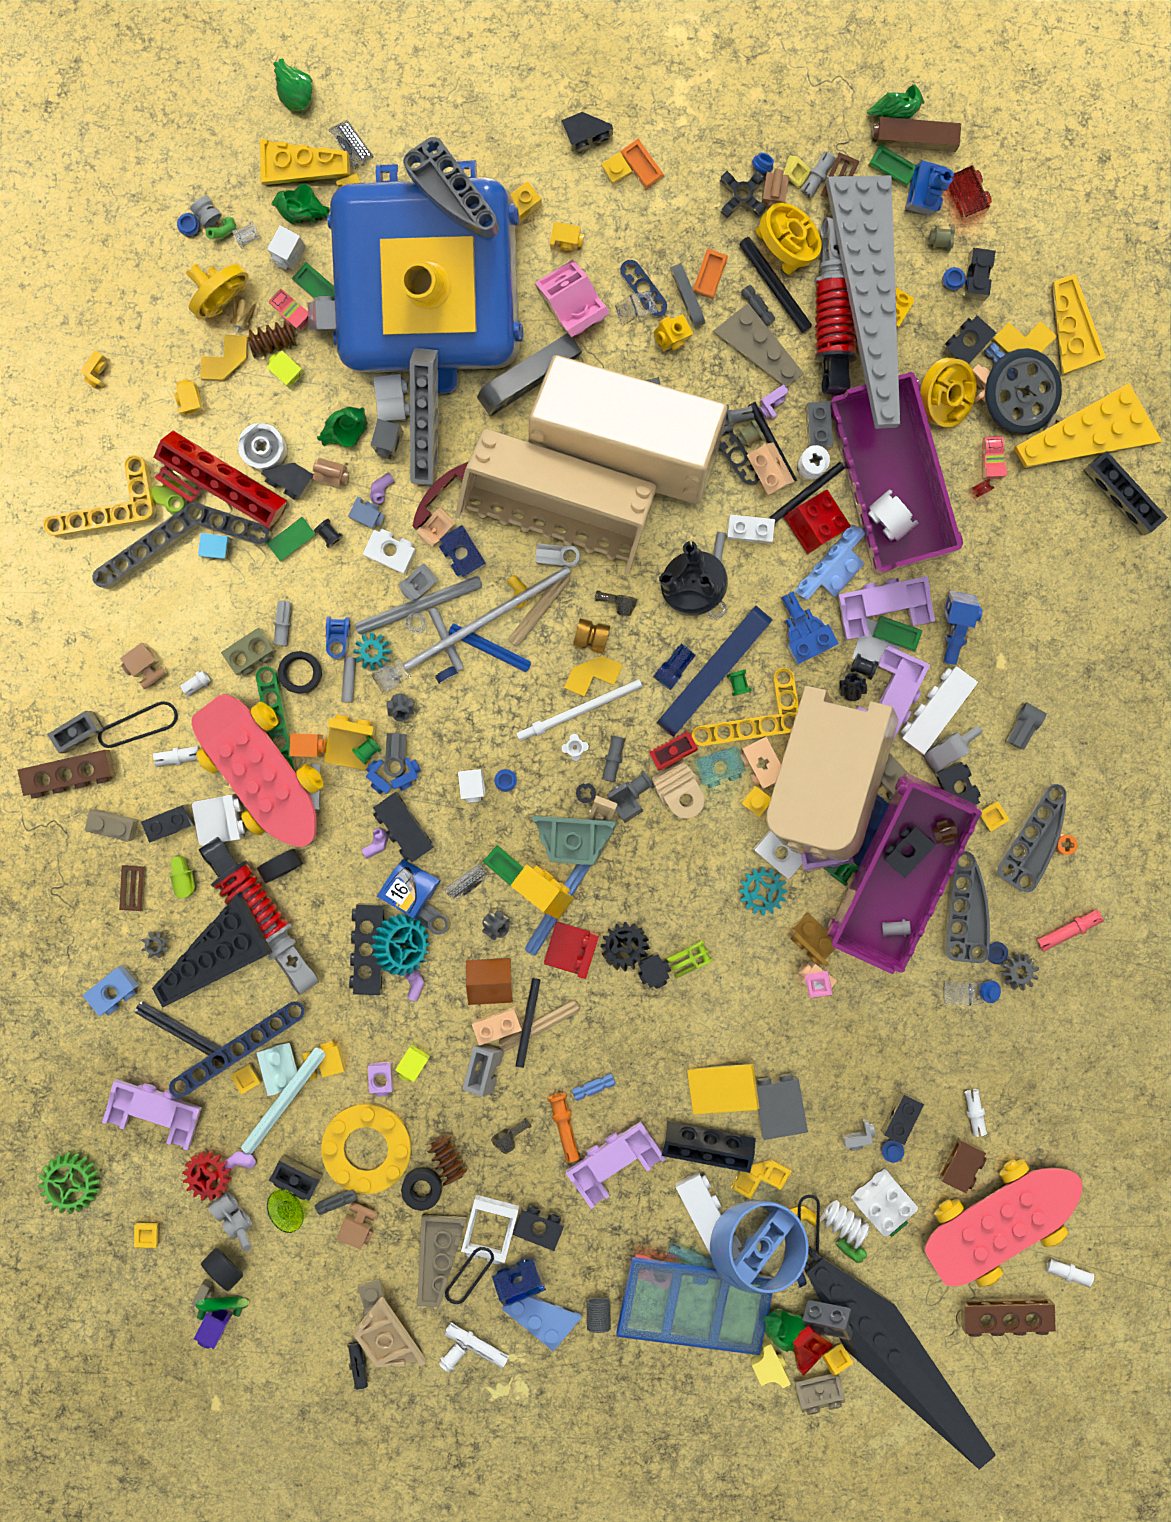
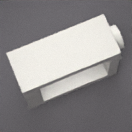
M476 1195L461 1252H465V1255L470 1257L476 1248L486 1247L494 1254L492 1263H505L519 1206ZM478 1210L510 1218L502 1251L470 1243ZM484 1250L478 1251L473 1257L487 1258L488 1262L491 1259V1255Z

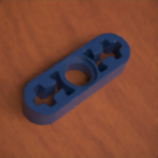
M635 260L623 262L620 268V275L648 314L653 318L664 316L667 311V302L641 266ZM627 266L636 268L634 274L637 278L640 275L643 277L638 279L634 285L631 283L634 282L633 276L625 274ZM641 283L648 284L650 292L646 295H641L637 291L638 285ZM655 293L656 296L653 297V300L656 304L662 303L661 312L652 310L653 303L651 300L647 303L644 300L649 299Z

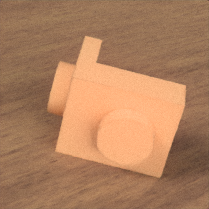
M978 364L973 369L976 377L977 387L982 392L974 398L975 403L980 399L985 401V386L990 373L987 368L981 367Z
M439 508L416 531L423 542L434 546L446 536L456 523Z

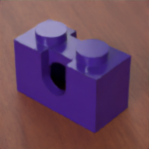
M227 1309L207 1312L194 1340L198 1341L197 1343L201 1347L214 1349L221 1339L233 1312Z

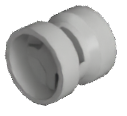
M208 196L199 198L190 207L194 215L199 216L200 223L204 228L212 226L222 216L219 210L212 206L213 202Z

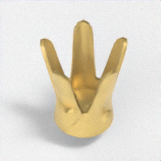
M233 298V317L230 320V325L237 327L236 333H238L239 328L247 329L249 325L248 320L256 304L250 306L243 318L245 301L241 299L238 302L235 313V298Z

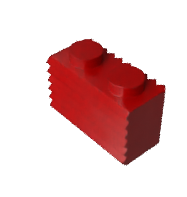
M685 731L684 734L681 733L680 736L673 737L669 742L653 748V751L649 750V755L657 770L660 771L696 752L698 748L691 734Z

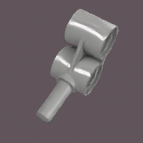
M976 726L963 736L956 732L943 740L941 745L936 744L928 749L923 757L933 772L936 773L951 762L969 753L968 743L979 736L982 730Z
M225 1192L212 1202L208 1208L215 1219L218 1221L224 1220L222 1227L228 1236L232 1239L238 1237L243 1251H249L252 1246L246 1232L252 1226V1221L239 1207L235 1198L229 1192Z

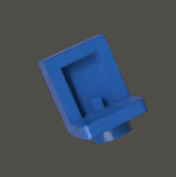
M410 757L404 759L410 772L390 781L393 789L400 788L403 791L413 786L411 781L420 777L418 773L421 772L417 761H412Z
M382 759L378 762L374 760L367 767L366 771H368V774L365 777L372 782L370 786L379 794L382 792L388 794L393 788L392 785L377 773L385 763Z

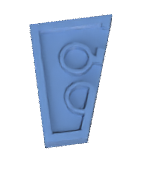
M515 1290L502 1306L503 1311L553 1352L582 1318V1315L579 1313L570 1312L561 1306L544 1302L540 1298L519 1290Z

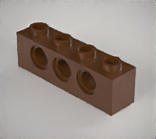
M110 750L96 751L17 769L23 796L30 795L31 799L44 797V792L52 790L53 794L65 792L68 786L74 785L75 789L87 787L90 781L96 780L97 784L109 782V777L116 776ZM87 764H91L94 768L91 776L85 773V766ZM65 769H69L72 773L69 781L63 778ZM44 774H47L50 778L47 786L41 782V777Z
M1051 1299L961 1301L962 1329L965 1334L971 1337L982 1336V1333H990L992 1336H1003L1004 1333L1023 1336L1027 1332L1048 1335L1049 1332H1056L1055 1304ZM1012 1314L1013 1319L1010 1322H1003L1006 1315ZM1029 1314H1035L1033 1321L1026 1322V1317ZM984 1315H991L987 1323H981V1318Z

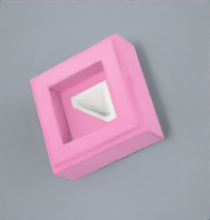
M828 971L805 975L809 998L832 995Z

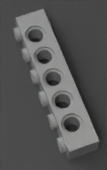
M415 348L410 359L411 483L433 485L438 472V350Z

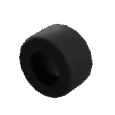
M415 1168L407 1174L401 1188L402 1198L406 1205L414 1210H429L440 1199L443 1188L442 1181L439 1175L430 1168ZM426 1181L431 1189L429 1195L418 1197L413 1190L416 1182Z
M215 1248L201 1262V1266L207 1274L226 1291H230L243 1277L241 1270L218 1248Z

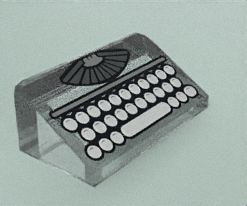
M348 120L328 129L340 149L349 153V161L355 170L374 157Z
M479 863L445 889V893L453 901L457 902L487 880L490 874L483 864Z

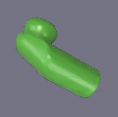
M223 218L222 227L207 228V238L223 239L235 231L236 224L234 223V218Z
M839 1237L836 1240L835 1245L856 1263H861L863 1259L867 1258V1252L864 1248L859 1247L856 1250L850 1243L846 1242L847 1240L844 1237Z

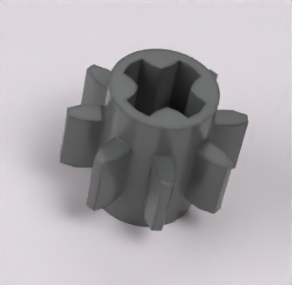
M395 694L392 696L391 701L386 702L388 716H393L396 721H405L409 718L410 714H414L413 699H408L405 694Z
M496 911L495 914H487L482 922L484 927L482 932L493 940H496L497 937H504L509 931L507 923L509 918L499 911Z
M152 931L149 932V939L143 938L141 940L145 943V947L141 951H147L149 953L148 958H152L154 954L158 958L163 957L161 951H169V948L166 947V942L170 939H164L162 931L157 936ZM159 942L160 946L152 948L151 944Z

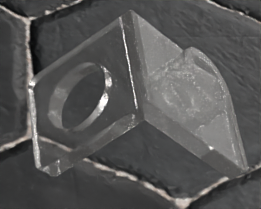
M651 291L629 295L615 304L621 325H626L637 317L657 312ZM640 298L647 299L649 302L648 310L640 306Z
M944 982V1003L966 1006L984 1003L979 993L980 987L984 982ZM976 987L978 988V997H977V999L975 998V989H976Z

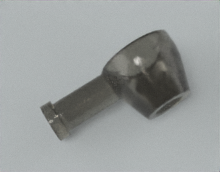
M599 590L595 594V601L615 604L616 612L619 615L631 616L637 605L638 599L635 597L614 595Z
M524 1118L522 1122L514 1127L503 1129L491 1138V1142L503 1154H507L516 1147L514 1137L532 1126L528 1119Z

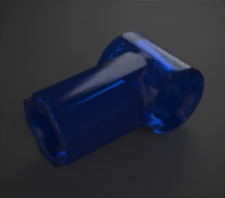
M680 644L668 661H665L654 674L653 678L671 690L682 677V672L696 655L686 646Z

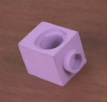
M392 1062L370 1063L368 1065L369 1093H375V1096L381 1097L388 1096L389 1092L393 1091ZM379 1074L384 1075L387 1083L379 1085L375 1077Z

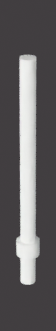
M638 679L543 722L539 720L533 723V726L518 732L517 736L520 741L535 734L539 736L551 727L640 689L643 686Z

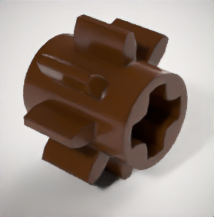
M946 818L937 820V826L932 828L936 843L943 842L944 847L954 845V838L959 837L954 821L948 822Z

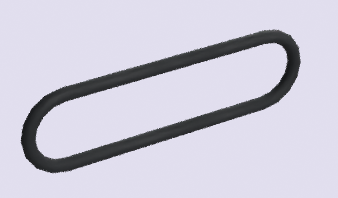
M808 1194L803 1196L798 1202V1218L801 1221V1204L806 1198L815 1199L817 1203L816 1252L819 1255L820 1201L816 1196ZM813 1259L810 1262H807L808 1265H812L815 1262V1259Z
M479 1247L472 1252L446 1289L445 1297L447 1301L452 1304H461L467 1299L494 1260V1254L489 1248ZM480 1250L487 1251L491 1255V1259L465 1296L459 1301L450 1299L448 1296L449 1290L474 1255Z

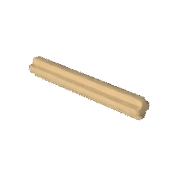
M569 575L548 587L508 639L509 642L514 646H518L570 581Z
M573 1000L534 1021L530 1038L580 1011L578 1003ZM522 1031L499 1040L500 1048L505 1052L518 1045Z

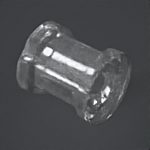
M250 221L249 225L239 230H232L241 249L245 248L246 244L255 239L261 240L253 221Z
M721 601L718 604V608L722 611L718 612L717 615H713L712 610L707 612L706 615L712 620L720 619L726 612L725 603Z
M411 613L406 618V626L413 633H422L427 628V619L420 613ZM413 618H416L417 620L420 618L422 619L420 621V624L422 625L420 628L416 626L412 628V625L414 624L412 622Z

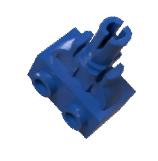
M924 160L917 163L911 180L905 209L928 216L939 211L943 203V197H941L942 190L946 191L949 188V184L953 181L952 177H954L953 171L945 166Z
M953 590L948 592L944 613L948 623H952L950 635H946L948 646L944 658L945 663L957 664L960 649L967 644L965 636L968 627L975 628L976 621L980 622L983 609L980 608L976 595Z
M794 591L789 593L788 596L781 597L790 614V618L785 620L789 627V644L786 647L795 665L839 644L829 624L824 625L819 618L812 615L810 609L804 612Z

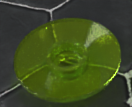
M282 1189L270 1194L267 1200V1212L271 1222L276 1228L285 1233L297 1231L302 1226L304 1220L303 1208L297 1197L291 1192Z

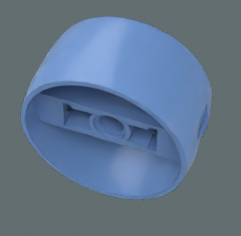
M751 1200L730 1207L719 1217L711 1234L710 1253L716 1271L728 1284L744 1292L771 1294L788 1288L800 1277L807 1262L808 1238L803 1224L791 1210L775 1202ZM757 1207H762L769 1211V1215L755 1234L746 1239L743 1250L733 1261L732 1238L740 1220ZM785 1238V1257L778 1273L767 1283L758 1287L752 1286L751 1283ZM758 1242L761 1243V1250L759 1252L757 1250Z

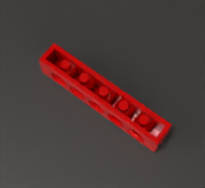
M174 430L163 437L158 444L153 458L263 526L269 528L280 518L287 503L286 499Z

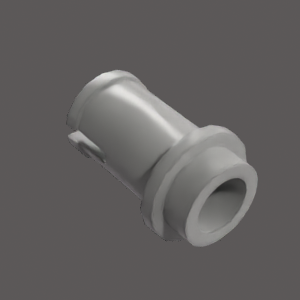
M905 919L902 922L882 923L884 937L904 935L906 937V935L911 934L910 921H905Z

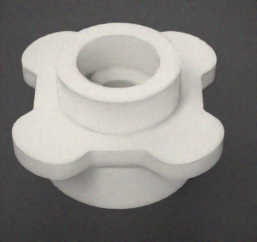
M577 734L570 735V740L562 745V751L571 755L574 761L579 760L583 751L588 750L587 742H582Z

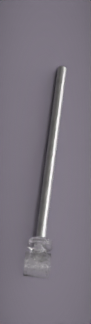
M566 565L404 663L399 658L395 660L396 666L392 667L391 664H388L378 669L371 676L381 693L385 694L400 685V678L409 679L411 677L409 670L571 574L569 568Z

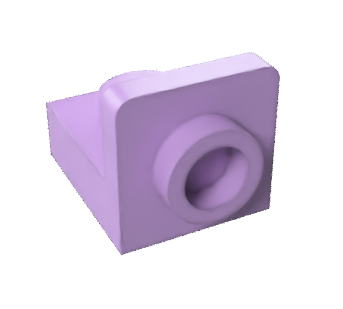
M782 385L759 402L761 405L759 409L765 418L769 417L771 421L777 417L771 405L777 407L786 401L785 396L789 391L785 385Z

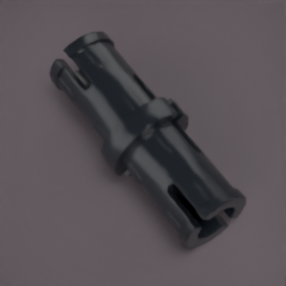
M358 1341L349 1342L347 1344L350 1357L349 1370H352L354 1389H364L368 1387L365 1371L367 1363L363 1359L362 1347Z

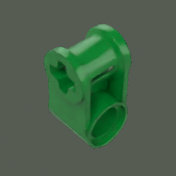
M848 863L836 867L828 866L823 869L840 883L847 886V881L854 871L858 870V867L853 863Z

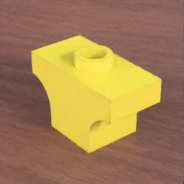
M770 1338L764 1340L760 1355L750 1359L761 1386L769 1382L778 1383L782 1388L791 1385L784 1369L787 1364L782 1353L777 1354Z

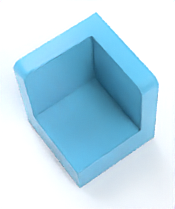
M201 533L198 556L225 559L227 543L231 542V538Z

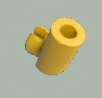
M515 574L507 581L514 589V597L528 589ZM527 600L517 605L515 608L524 607L527 603Z
M801 1206V1221L805 1220L812 1226H815L816 1214L805 1206ZM798 1207L790 1209L798 1217Z

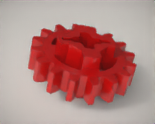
M202 1151L198 1155L192 1156L191 1161L189 1160L185 1164L188 1169L182 1172V1174L187 1176L183 1183L189 1184L186 1190H193L194 1198L197 1195H201V1201H204L207 1197L212 1201L216 1196L219 1198L223 1195V1191L229 1188V1185L226 1183H229L232 1178L227 1176V1174L232 1170L225 1168V1165L228 1163L227 1160L220 1161L221 1154L214 1157L213 1151H210L207 1155L205 1151ZM220 1178V1182L216 1188L217 1179Z

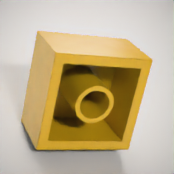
M526 864L511 884L512 888L542 912L558 920L574 900V897L569 894L571 890L561 882L559 883L552 874L537 865L533 868Z

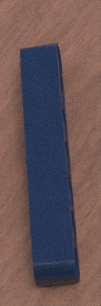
M755 605L656 723L674 737L773 619Z
M299 1001L288 1003L170 1082V1093L177 1098L188 1095L305 1017L306 1008L304 1004ZM293 1005L301 1008V1014L297 1018L292 1017L289 1013L290 1007ZM275 1017L282 1021V1027L279 1030L272 1029L270 1025L271 1020ZM255 1030H259L263 1034V1039L260 1043L254 1042L251 1038L252 1032ZM235 1043L243 1045L244 1051L241 1055L233 1053L232 1047ZM217 1055L222 1056L225 1060L222 1068L216 1067L213 1063L214 1057ZM197 1068H202L205 1071V1078L203 1080L195 1078L194 1072ZM177 1081H183L186 1084L184 1093H179L175 1089Z

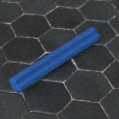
M452 624L448 633L452 635L463 627ZM473 632L461 639V641L524 672H527L530 668L531 662Z

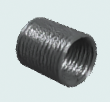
M606 1298L587 1300V1330L593 1333H603L611 1330L610 1300Z

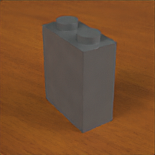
M783 1074L779 1076L780 1079L771 1080L770 1077L757 1080L756 1087L759 1101V1109L757 1111L763 1140L808 1133L799 1079L797 1076H793V1074Z

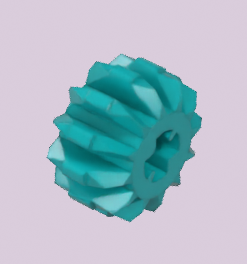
M371 632L370 640H368L366 635H362L364 643L356 641L355 644L360 646L361 649H355L353 653L361 654V656L356 658L357 663L365 660L362 668L366 669L370 663L371 671H375V663L382 669L384 668L381 662L382 659L385 662H390V659L385 657V654H392V650L384 649L389 646L390 642L385 641L381 644L384 638L383 635L380 634L375 641V633ZM371 646L378 650V654H374L376 656L374 658L367 654L368 649L371 650Z

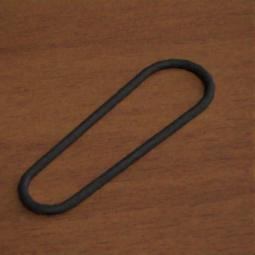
M157 702L103 727V731L98 733V741L103 747L112 748L170 729L177 721V710L169 702ZM168 705L174 711V720L166 727L111 745L103 743L101 739L103 731L156 706Z

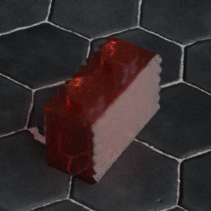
M971 165L955 172L954 177H952L953 181L949 184L948 189L961 220L964 222L987 212L991 207L992 199L987 190L984 191L981 185L983 178L980 171H975L974 166Z

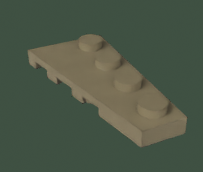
M749 303L712 332L726 341L733 349L743 354L750 362L760 367L763 372L780 385H785L786 388L804 374Z
M422 1215L417 1306L440 1307L467 1217Z

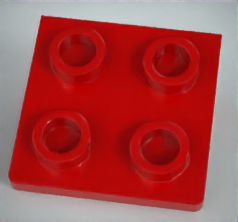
M828 490L821 492L784 516L807 554L851 527Z
M557 921L544 964L577 974V977L586 979L599 934Z

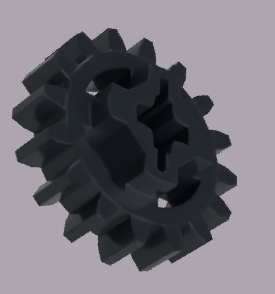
M624 922L621 928L616 924V930L608 929L609 937L603 936L606 943L600 946L604 950L601 954L606 959L608 965H613L615 970H618L620 966L624 972L627 971L628 966L634 970L636 963L643 964L642 957H648L645 950L650 949L649 944L646 943L649 941V938L646 934L644 935L643 929H638L634 923L630 927L627 922ZM621 943H623L624 945H626L630 950H627L626 948H624V947L621 945Z

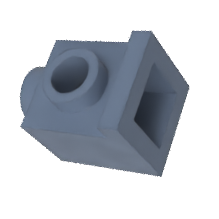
M357 496L348 517L373 530L376 529V526L380 527L385 515L378 511L379 507L368 501L366 504H363L364 500Z

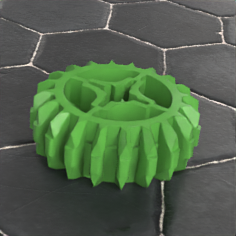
M66 1153L64 1157L59 1154L56 1156V1160L51 1159L48 1161L49 1166L45 1165L43 1167L44 1173L39 1175V1179L44 1182L38 1184V1187L44 1189L40 1196L48 1197L45 1200V1204L53 1203L51 1210L59 1207V1213L61 1214L65 1212L66 1208L68 1214H72L74 1209L79 1213L83 1210V1207L88 1208L90 1206L89 1201L93 1202L96 1199L93 1193H98L100 1189L94 1185L99 1184L100 1179L94 1178L98 1174V1170L91 1171L94 1163L85 1164L87 1157L82 1158L80 1161L78 1153L73 1158L70 1153ZM70 1167L66 1175H54L58 1168ZM78 1171L83 1175L85 1181L78 1177ZM68 1179L72 1181L71 1183H73V1186L70 1188L67 1186L65 1182ZM54 1186L60 1189L61 1196L56 1192ZM84 1191L81 1198L69 1200L73 1192Z

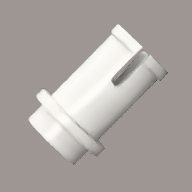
M203 670L201 672L197 671L194 677L180 685L186 696L189 697L201 687L208 686L210 678Z
M456 1342L447 1355L440 1358L439 1365L447 1372L454 1370L456 1363L467 1353L466 1349L460 1347V1344Z

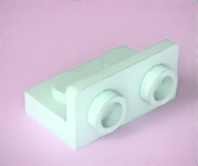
M290 1043L270 1046L256 1052L267 1096L282 1092L297 1072Z

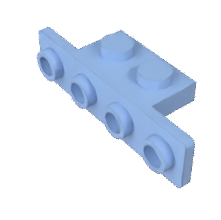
M855 525L848 528L839 541L828 550L825 557L814 566L811 573L799 583L795 593L808 600L818 587L822 585L832 596L836 597L865 564L852 551L853 547L866 534L865 531Z

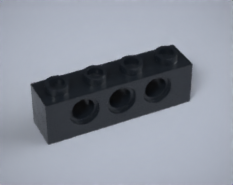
M1108 451L1100 454L1084 469L1143 535L1153 532L1168 518Z
M358 903L356 908H352V921L355 922V930L351 931V944H355L354 953L350 955V966H354V975H350L349 988L353 989V995L382 994V966L377 965L376 961L378 958L372 956L376 949H373L371 954L366 955L362 952L361 946L363 943L376 944V940L372 936H378L379 933L376 928H383L382 921L385 920V904ZM363 921H370L373 924L372 932H365L362 929ZM366 965L371 968L372 974L370 977H365L361 974L360 969L362 966Z
M668 1121L664 1134L662 1156L750 1173L754 1161L756 1138Z

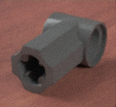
M1026 702L1019 711L1017 722L1006 741L1024 750L1035 730H1038L1044 722L1047 713Z
M387 733L384 771L390 777L398 778L405 773L404 759L407 734ZM397 761L400 763L401 768L398 773L393 774L390 772L389 766L392 762Z
M426 902L416 918L436 935L447 932L451 926L448 916L440 913ZM437 918L443 919L445 923L443 930L435 928L434 921Z

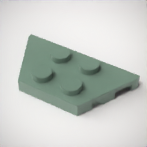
M532 816V820L536 823L540 832L541 842L546 847L549 861L558 863L595 865L617 826V821Z

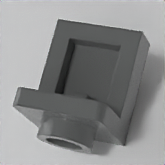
M626 783L614 787L607 794L610 801L617 803L616 811L624 823L643 812V809Z

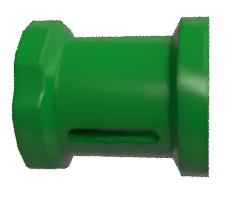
M746 669L727 675L734 691L732 696L752 691L748 687L746 680Z
M370 735L366 737L367 740L358 748L352 749L354 754L365 765L372 755L377 751H382L381 747Z

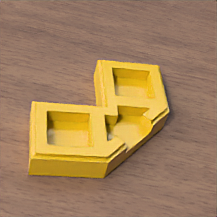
M1041 321L1026 337L1008 322L992 340L1006 353L1023 348L1038 350L1042 353L1057 336Z
M225 335L224 357L201 356L200 379L216 381L227 379L238 366H241L247 360L248 336Z
M604 656L582 663L572 668L564 688L585 697L593 676L614 685L623 665Z
M770 1159L752 1164L750 1173L739 1171L730 1188L748 1199L752 1198L761 1180L781 1191L792 1171Z

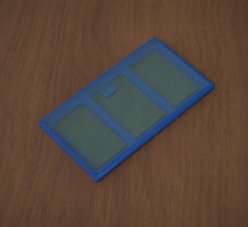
M631 1257L616 1337L760 1355L765 1332L764 1316H768L773 1293L757 1294L741 1291L724 1281L715 1268ZM757 1274L751 1285L754 1287L761 1286L770 1281L773 1276Z

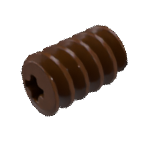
M286 319L283 320V327H280L275 322L274 330L269 325H266V332H263L258 327L257 335L252 330H249L248 341L254 359L256 358V351L262 357L265 355V349L272 354L273 346L278 351H282V344L289 349L291 341L295 346H298L293 328Z
M451 1134L438 1136L425 1144L432 1145L427 1151L428 1153L436 1154L431 1159L432 1162H440L435 1169H443L439 1177H447L443 1186L461 1179L467 1171V1167H460L463 1159H456L460 1152L453 1150L456 1144L455 1142H449L452 1138Z

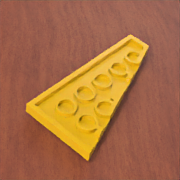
M1130 383L1019 444L1014 447V450L1024 468L1055 461L1102 454L1105 451L1114 452L1127 448L1158 444L1162 440Z

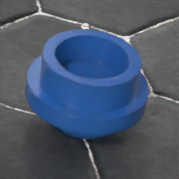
M761 152L754 156L752 160L755 170H760L763 174L772 172L774 168L773 158L766 153Z
M185 213L178 218L177 228L183 235L193 236L198 232L200 222L194 214Z
M957 267L949 268L943 275V283L950 290L960 289L966 280L965 273Z
M503 769L495 775L494 782L499 790L507 792L516 786L517 778L511 770Z
M995 981L985 982L980 987V996L985 1002L994 1003L1000 997L1001 987Z
M889 1140L882 1147V1155L886 1161L896 1163L903 1158L904 1147L895 1140Z

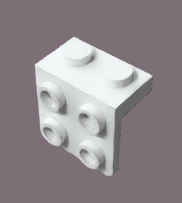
M236 794L196 801L192 804L200 845L204 846L216 837H219L222 842L244 838L243 834L246 832L243 820L240 819L241 803Z
M885 1168L881 1172L876 1173L866 1185L860 1187L851 1196L859 1209L883 1236L890 1235L918 1210L917 1205Z

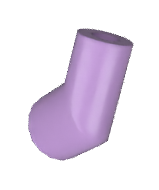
M389 472L371 485L370 499L375 504L384 502L385 488L395 482Z
M376 828L373 831L372 844L362 849L366 859L385 849L388 836L382 828Z
M413 969V973H406L404 977L411 985L407 998L417 1002L424 986V980L420 972Z
M238 1151L227 1159L228 1163L225 1165V1168L232 1170L238 1165L252 1169L256 1164V1160L251 1154Z

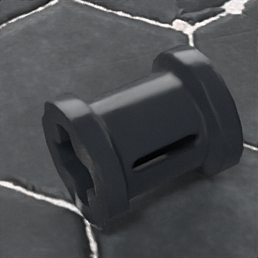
M329 518L314 529L315 534H319L327 543V548L334 546L343 537L330 524Z
M857 653L850 672L854 673L856 671L866 675L867 679L871 680L879 662L867 660Z
M582 783L576 789V797L582 803H590L596 796L595 788L590 783ZM591 788V798H581L582 792L580 789Z

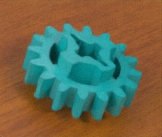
M761 866L760 872L753 868V875L746 873L747 880L740 881L744 886L743 889L738 890L739 893L744 894L740 901H747L748 903L745 905V908L753 907V914H756L758 910H760L762 916H765L766 910L774 914L773 908L781 909L779 902H786V899L782 897V894L788 893L787 889L782 888L786 881H779L778 879L781 877V874L777 873L774 876V869L772 868L768 872H766L764 866ZM762 876L770 877L774 882H764ZM754 880V888L748 892L749 885ZM760 884L769 889L766 891L767 900L761 894H757L760 891ZM778 890L777 897L772 902L771 897L773 895V892ZM759 899L763 901L764 906L756 905L752 900Z

